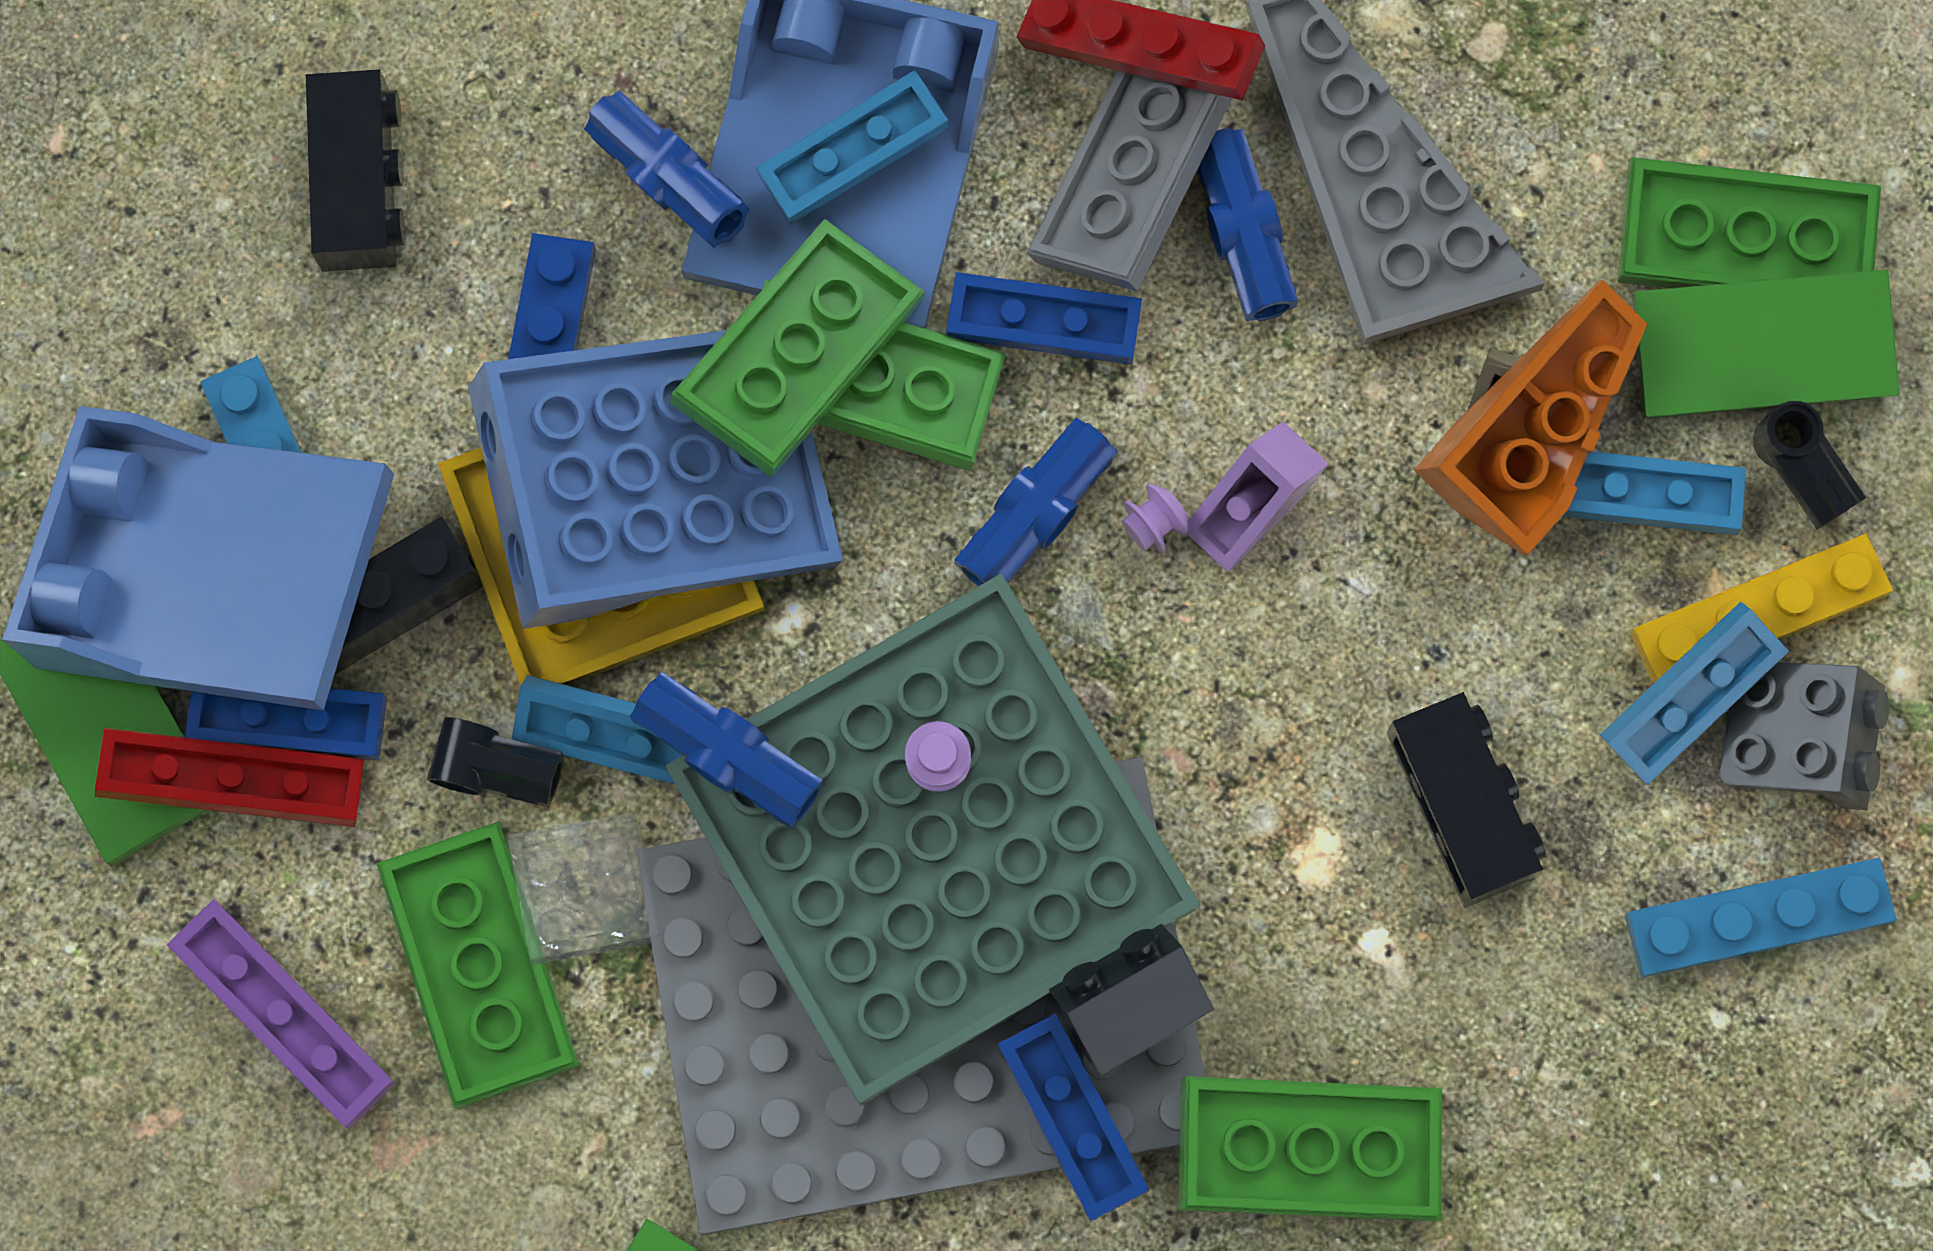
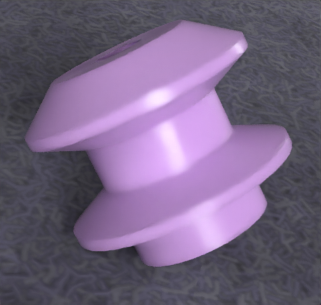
M1149 483L1146 485L1148 501L1140 507L1130 501L1124 502V508L1128 516L1122 520V524L1129 536L1142 550L1145 551L1150 546H1153L1158 552L1163 553L1166 550L1163 536L1171 530L1183 536L1187 535L1188 517L1180 502L1168 489Z
M929 722L920 726L911 734L906 744L905 760L907 770L915 783L926 790L942 792L955 788L965 779L971 765L970 745L966 736L956 726L946 722Z

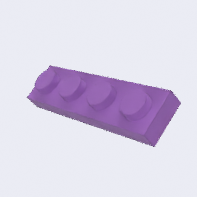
M215 899L167 944L345 1128L350 1130L396 1084L358 1043Z

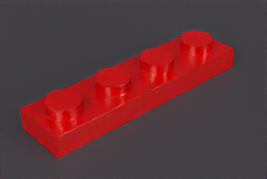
M1032 0L1016 36L1025 49L1241 101L1244 99L1266 46L1257 33L1115 0Z
M104 728L95 784V797L355 827L364 759Z

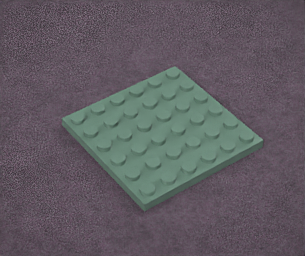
M1002 573L746 719L768 737L770 745L823 780L824 784L816 800L803 819L793 829L779 823L763 809L757 808L754 803L735 790L732 794L727 793L706 780L685 763L686 757L681 756L665 765L860 1106L1050 996L1051 993L1048 989L1062 982L1066 973L1082 963L1100 960L1120 948L1123 940L1136 931L1153 929L1161 923L1168 927L1199 909L1201 905ZM936 721L950 723L960 729L966 736L971 751V765L965 779L955 788L942 792L929 791L915 783L907 770L905 760V748L911 734L920 726Z

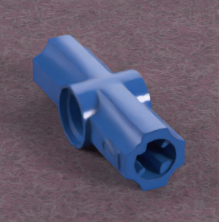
M620 90L611 96H603L589 111L588 123L584 130L614 160H618L627 169L625 174L665 211L670 208L713 248L721 243L730 242L744 227L745 217L750 209L721 179H717L706 169L708 164L670 128L666 127L663 130Z
M1230 128L1217 130L1197 169L1200 183L1204 188L1209 204L1206 207V213L1212 240L1221 260L1226 259L1245 320H1258L1261 322L1276 318L1288 310L1296 308L1298 304L1296 289L1291 280L1289 267L1280 245L1283 242V236L1277 209L1268 189H1262L1244 130Z
M1076 417L1033 468L1030 466L1025 467L1010 482L994 506L995 513L974 534L966 547L960 551V554L954 559V564L977 587L1001 573L1009 584L1039 547L1042 549L1047 548L1065 529L1078 509L1077 502L1112 464V461L1117 457L1118 450L1091 424L1085 423Z
M663 672L653 681H650L638 698L636 706L629 716L634 723L686 757L685 763L706 780L727 793L732 794L735 790L754 803L757 808L763 809L779 823L785 824L791 829L803 819L824 784L822 779L770 745L768 737L746 719L725 707H721L718 710L700 698L694 691L678 683L673 677H669Z

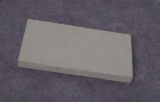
M1117 71L1027 254L1036 263L1138 292L1232 98Z

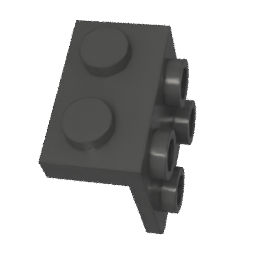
M1778 662L1729 708L1720 766L1721 780L1734 788L1820 793L1843 809L1867 810L1870 792L1877 788L1880 778V762L1876 754L1879 729L1885 727L1889 715V700L1885 692V686L1859 666Z

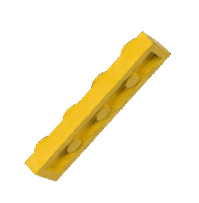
M1867 533L1639 625L1632 629L1630 635L1654 684L1740 601L1757 615L1778 640H1781L1887 597L1893 591V588Z

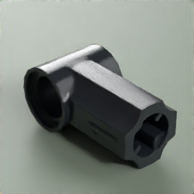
M1787 401L1778 405L1757 425L1753 434V447L1757 456L1765 464L1777 470L1817 530L1867 498L1824 436L1822 419L1811 405L1802 401ZM1776 422L1790 423L1798 430L1801 436L1799 448H1789L1778 440L1775 434Z
M445 717L427 781L465 794L482 795V792L485 791L513 800L550 808L561 778L564 755L560 751L501 737L498 731L475 722Z

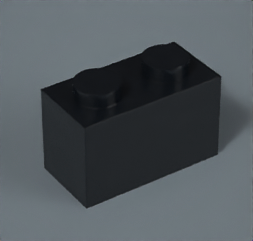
M1162 923L1153 929H1142L1132 933L1123 940L1120 948L1096 962H1086L1072 968L1066 973L1062 982L1048 989L1079 1048L1100 1076L1215 1010L1183 947Z

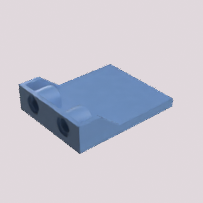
M747 0L740 25L729 98L709 171L734 191L750 210L745 217L744 227L730 242L721 243L715 248L692 230L682 267L683 278L758 295L763 289L765 280L771 281L821 222L826 219L925 291L922 302L905 322L926 329L999 48L998 21L907 0ZM916 70L949 120V128L790 225L757 175L756 167Z
M727 330L483 363L468 386L522 629L582 620L660 595L836 568L843 561L812 431L771 478L670 404L672 392Z
M79 406L2 640L37 669L324 711L394 473L385 463L212 442L137 413Z

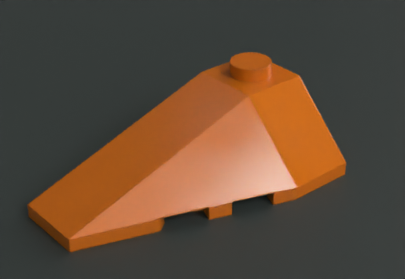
M1604 280L1598 281L1447 431L1417 465L1414 471L1457 513L1521 554L1528 555L1569 509L1578 488L1574 485L1588 453H1592L1601 434L1598 432L1602 419L1612 396L1620 390L1647 323Z

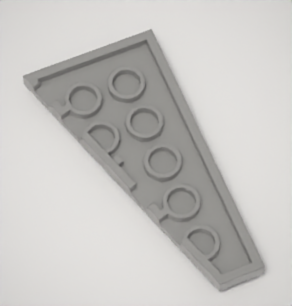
M1322 0L1246 1V9L1254 32L1260 35L1266 45L1262 55L1363 345L1542 291L1545 284L1531 266L1528 268L1510 246V239L1496 221L1492 223L1470 195L1469 186L1412 114H1406L1389 92L1390 86L1376 69L1373 71L1351 44L1350 35Z

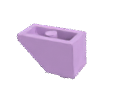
M1284 421L1248 445L1188 521V535L1222 568L1229 572L1296 506L1329 463Z

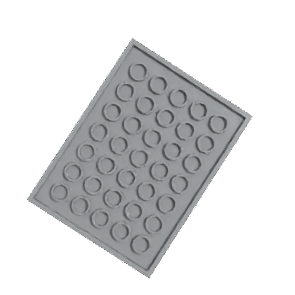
M1137 757L1115 761L1156 829L1143 758ZM706 837L636 850L699 1229L702 1236L1062 1169L998 1048V1043L1055 1013L1130 1154L1137 1155L1180 1146L1181 1078L1185 1076L1205 1077L1195 1022L1100 1076L1079 1048L1052 995L860 1106ZM1173 923L1166 927V929L1178 941L1176 926Z

